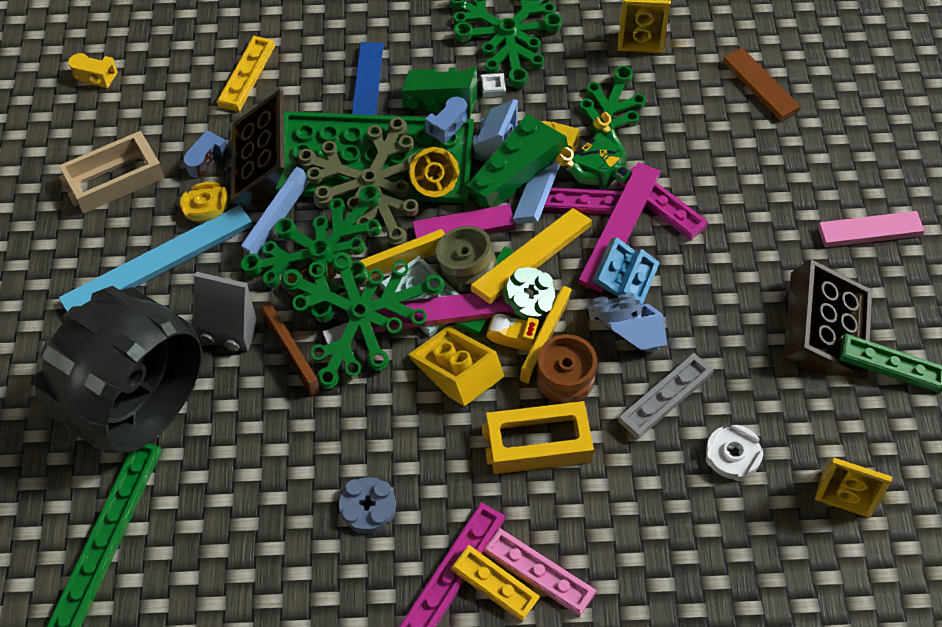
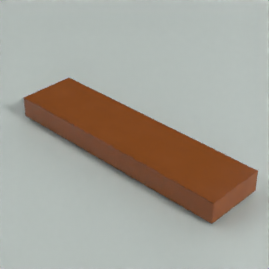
M743 48L724 56L723 63L780 121L800 111L801 106Z
M271 302L263 304L261 309L265 322L309 395L314 396L320 393L318 379Z

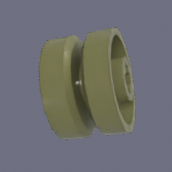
M461 226L454 228L444 234L437 243L436 255L442 269V274L445 281L455 290L471 292V284L498 265L489 235L478 227Z

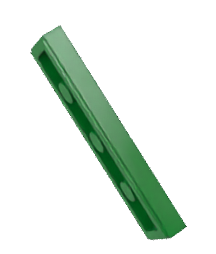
M845 334L842 337L840 361L937 393L942 392V365L849 334Z

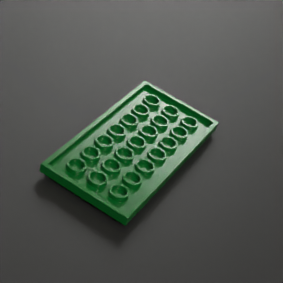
M284 111V171L273 195H277L296 167L299 168L297 155L301 150L310 149L316 154V157L328 160L322 152V144L326 141H333L336 144L337 155L342 165L359 171L369 169L378 152L374 143L368 138V128L373 125L381 127L382 139L385 141L389 134V122L393 118L399 117L407 123V135L413 138L414 148L410 152H401L387 157L381 170L406 162V159L411 154H417L422 149L437 147L443 148L454 156L459 167V177H457L453 190L446 195L430 197L418 192L410 182L409 173L405 172L386 180L395 183L399 180L406 181L409 184V194L407 196L398 197L395 193L380 188L382 194L402 201L414 199L417 202L468 204L469 190L467 185L470 182L474 119H466L459 130L444 144L426 133L425 119L427 117ZM313 174L311 177H317L318 174ZM335 175L322 180L318 184H311L309 182L300 196L313 197L314 191L319 186L331 188L353 179ZM404 187L398 188V190H404V189H405ZM358 189L334 198L349 199L356 195Z

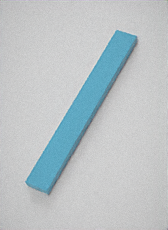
M238 205L220 216L60 296L59 299L65 310L68 311L73 306L80 307L90 301L92 293L110 286H114L119 290L130 287L135 288L253 227L252 221L243 208Z

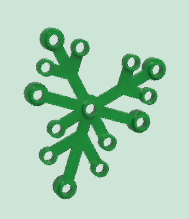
M449 0V5L453 10L460 11L463 9L466 11V13L457 12L454 14V36L458 42L467 43L473 37L495 35L489 42L482 45L483 56L493 57L485 62V71L488 74H496L499 71V64L509 56L511 66L509 83L514 89H522L527 84L528 74L526 70L520 67L518 55L530 61L531 67L535 70L544 67V57L541 54H535L540 50V39L531 37L524 32L546 30L550 34H555L561 29L562 18L559 14L555 13L556 6L550 2L540 5L542 2L550 0H517L521 3L522 9L513 18L507 17L502 20L487 13L486 0H473V4L467 2V0ZM543 14L544 21L522 23L529 15ZM483 20L492 26L472 28L467 21ZM505 39L506 45L496 54V47ZM515 39H517V40L521 41L522 43L526 44V45H527V49L524 48V47H522L521 45L517 44V43L515 42Z
M374 185L364 186L359 192L361 202L344 220L343 213L346 211L344 201L341 198L333 199L329 204L332 211L333 232L328 238L326 237V231L329 230L330 224L325 216H318L313 221L316 231L315 241L297 231V227L292 219L287 217L281 218L274 227L279 238L293 240L307 250L288 254L280 249L274 241H268L262 247L267 258L260 259L257 254H248L241 261L242 269L248 276L256 277L264 269L272 268L264 273L263 281L267 287L274 288L280 283V274L290 264L306 260L320 262L325 268L324 276L329 290L337 295L345 292L342 297L349 300L345 286H339L328 279V263L331 264L332 257L338 252L351 251L353 254L359 255L365 251L366 246L360 237H354L350 241L337 243L341 238L368 233L370 236H377L381 233L382 227L377 219H370L365 223L354 225L368 208H374L379 205L381 194L378 188ZM343 258L337 260V264L340 266H344L347 263ZM353 261L351 273L355 284H363L367 280L368 270L363 262ZM317 267L318 275L322 272V269L320 267ZM303 293L301 295L308 296L311 294ZM302 299L298 300L301 308L306 305L303 304L305 301ZM326 301L308 307L306 310H311L315 319L323 323L329 322L334 315L333 306Z
M338 252L332 257L331 267L335 273L341 275L350 299L348 300L329 290L324 276L325 268L320 262H313L309 266V274L315 280L316 285L302 279L299 271L295 269L286 270L281 276V283L285 290L295 292L300 289L311 294L294 297L292 303L293 308L297 312H304L308 307L326 301L346 310L347 316L350 319L340 340L324 346L316 344L311 348V357L318 362L323 361L326 356L333 354L328 366L318 372L319 386L325 390H331L337 386L339 380L337 370L343 359L346 364L345 372L348 376L356 377L360 374L361 365L355 360L350 346L358 326L361 328L370 353L367 359L369 368L375 372L385 370L388 366L389 357L385 351L379 348L370 322L385 328L392 335H396L401 331L402 322L396 317L387 318L375 311L385 308L411 320L416 326L423 325L427 319L426 312L423 309L414 310L401 304V302L423 294L431 297L439 296L443 292L445 285L442 277L431 274L425 278L424 283L396 292L402 277L408 273V264L403 260H398L393 264V273L381 298L371 301L377 286L383 282V272L379 269H372L368 273V283L360 297L351 273L352 258L348 253ZM344 258L347 263L344 266H340L337 264V260ZM397 265H403L405 267V271L403 273H399L396 271L395 267ZM316 266L322 269V272L318 275L312 273V269ZM377 273L381 279L375 282L371 279V275ZM294 275L297 280L294 283L287 282V277ZM435 280L439 283V287L432 288L429 282ZM297 300H304L306 305L302 308L297 307ZM358 306H362L365 309V312L361 315L355 312V308ZM416 313H421L424 319L422 321H416L414 319V315ZM391 322L398 323L399 328L397 330H391L389 328V324ZM315 349H322L324 351L323 356L316 357L313 354ZM374 356H382L383 362L376 364L373 361ZM349 365H357L358 371L356 373L349 372ZM330 373L333 376L332 381L325 382L323 375Z

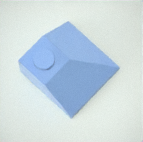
M650 304L641 305L642 313L640 315H637L636 311L631 313V319L605 323L613 331L645 352L656 351L659 349V346L667 345L663 314Z

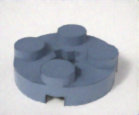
M632 293L621 294L618 296V299L608 300L607 297L595 298L592 300L593 305L588 308L590 320L595 322V317H601L602 323L631 319V313L635 311L637 315L642 313L641 302L638 299H634V294Z
M371 477L349 481L339 500L341 517L352 530L358 533L371 534L382 530L381 527L386 525L388 521L390 523L396 512L395 495L391 490V486L386 481ZM365 500H371L372 503H375V506H370L369 511H365L361 505Z

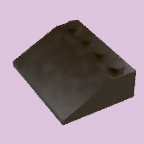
M281 89L277 90L232 124L231 201L253 213L271 201L284 171V96Z
M812 259L793 270L790 276L784 360L805 370L862 380L867 379L868 369L840 361L839 357L842 337L845 334L870 341L872 290Z

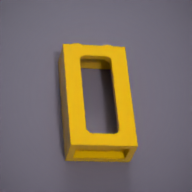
M584 401L486 413V423L482 424L483 440H489L490 448H485L487 465L492 464L494 474L591 463L593 460L594 448ZM570 420H573L576 440L506 448L502 444L500 429Z

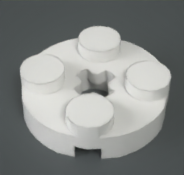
M731 425V428H718L711 434L708 440L706 462L719 475L735 481H743L746 477L755 473L760 466L763 458V448L761 450L760 440L753 431L744 426ZM736 447L739 449L738 454L741 456H731L727 449L733 450Z

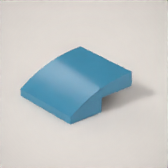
M615 237L609 241L593 282L616 296L632 293L634 294V299L640 300L641 305H643L660 262L644 250L639 249L635 251Z

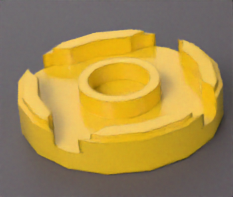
M203 182L191 187L192 190L188 193L186 191L179 201L183 215L189 220L200 222L212 220L220 216L230 203L227 189L221 187L216 182Z

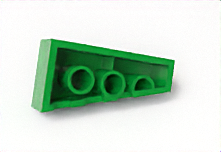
M526 114L468 183L467 187L472 200L484 208L499 206L515 194L517 188L524 183L528 184L534 179V175L543 168L546 169L550 166L564 147L569 148L567 137L531 115Z

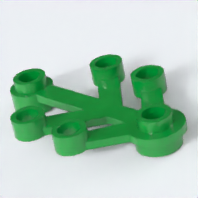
M622 65L615 68L613 77L615 85L609 100L601 91L599 83L590 82L587 85V95L595 98L602 110L611 116V119L614 114L632 107L637 110L645 107L646 98L642 94H634L632 98L618 102L624 87L632 81L633 71L628 66ZM588 98L581 100L579 110L591 119V133L594 136L598 132L603 134V130H598L594 127L596 117H599L600 121L604 123L594 108V102ZM630 110L624 116L612 119L608 126L610 129L623 125L634 127L638 124L639 114L636 111Z

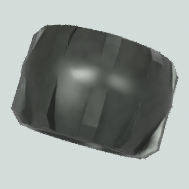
M110 286L92 293L90 301L80 307L73 306L64 314V322L58 328L53 338L46 340L41 350L43 364L42 371L35 375V394L38 399L44 402L45 413L71 430L77 437L86 440L105 453L137 451L145 447L146 444L166 430L174 421V418L180 412L195 387L203 351L197 339L198 336L194 326L133 287L119 290L114 286Z

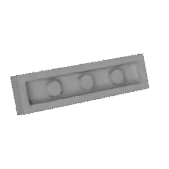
M693 353L619 417L618 422L635 438H641L710 378L714 370Z

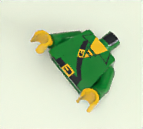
M603 112L601 118L604 123L600 121L599 117H596L594 120V127L598 130H603V134L598 132L575 155L570 148L564 147L556 157L557 164L560 166L566 165L571 176L581 185L607 188L615 179L626 184L632 175V172L626 169V152L614 129H610L608 126L611 122V116L607 112Z

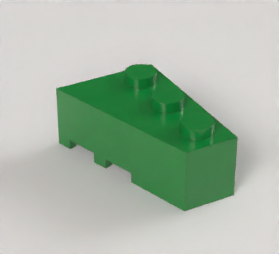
M477 66L463 71H457V68H449L445 72H437L436 69L409 70L401 90L402 106L440 113L446 107L448 99L461 97L467 103V118L471 119L477 100Z

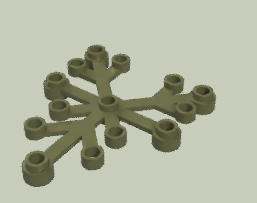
M396 117L389 122V134L385 141L382 139L381 127L373 125L368 128V138L374 143L378 154L371 167L363 171L342 165L337 155L336 144L333 141H326L322 144L323 155L328 160L316 157V154L310 149L301 150L297 155L298 166L300 169L307 171L308 181L311 184H318L322 180L335 175L353 179L331 188L319 186L313 193L314 202L317 207L322 209L329 208V204L334 197L358 189L356 195L347 201L348 210L351 212L355 208L351 205L361 202L359 197L360 190L364 186L374 185L381 194L380 203L374 208H368L365 214L356 221V224L374 219L379 210L388 230V246L393 248L407 242L406 231L397 226L389 207L402 211L407 216H414L418 213L417 201L414 199L402 201L384 195L380 190L381 188L393 192L398 197H405L409 194V184L406 181L399 180L395 183L386 179L409 172L410 162L416 153L411 154L406 159V162L381 170L387 157L401 152H410L414 148L413 138L407 135V123L402 118ZM313 174H318L317 177H311ZM400 187L405 188L404 190H398ZM409 206L415 207L413 209H407V207Z

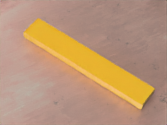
M572 208L471 284V291L491 304L503 295L504 284L516 269L524 267L537 269L590 228L592 220Z

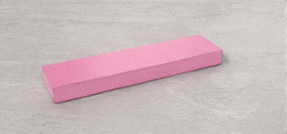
M917 211L820 222L818 226L825 248L918 237L924 233V228Z
M499 528L483 550V554L579 617L596 594L594 588L501 528Z

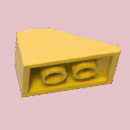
M623 0L619 19L617 51L663 53L671 0Z
M449 326L408 354L409 358L449 398L463 406L472 402L504 377L496 351Z
M830 458L822 471L815 500L871 518L889 487L892 476L837 458Z

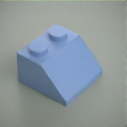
M513 99L490 109L487 118L482 119L479 136L475 135L472 142V149L475 150V160L486 163L515 129L518 122V100Z

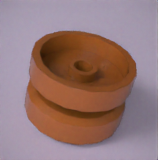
M569 334L554 336L546 341L539 350L536 375L538 387L544 396L556 403L562 404L579 402L586 398L594 386L597 366L595 349L588 341L579 336Z

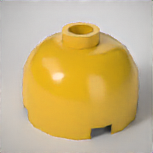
M429 147L415 154L410 162L408 173L410 182L418 192L425 196L439 197L453 190L457 177H459V167L456 159L450 152L443 148Z

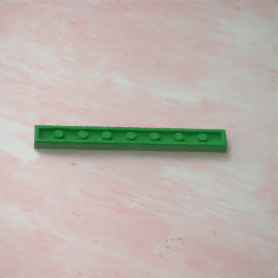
M146 444L145 447L128 453L47 627H82L161 455L162 450L160 446Z

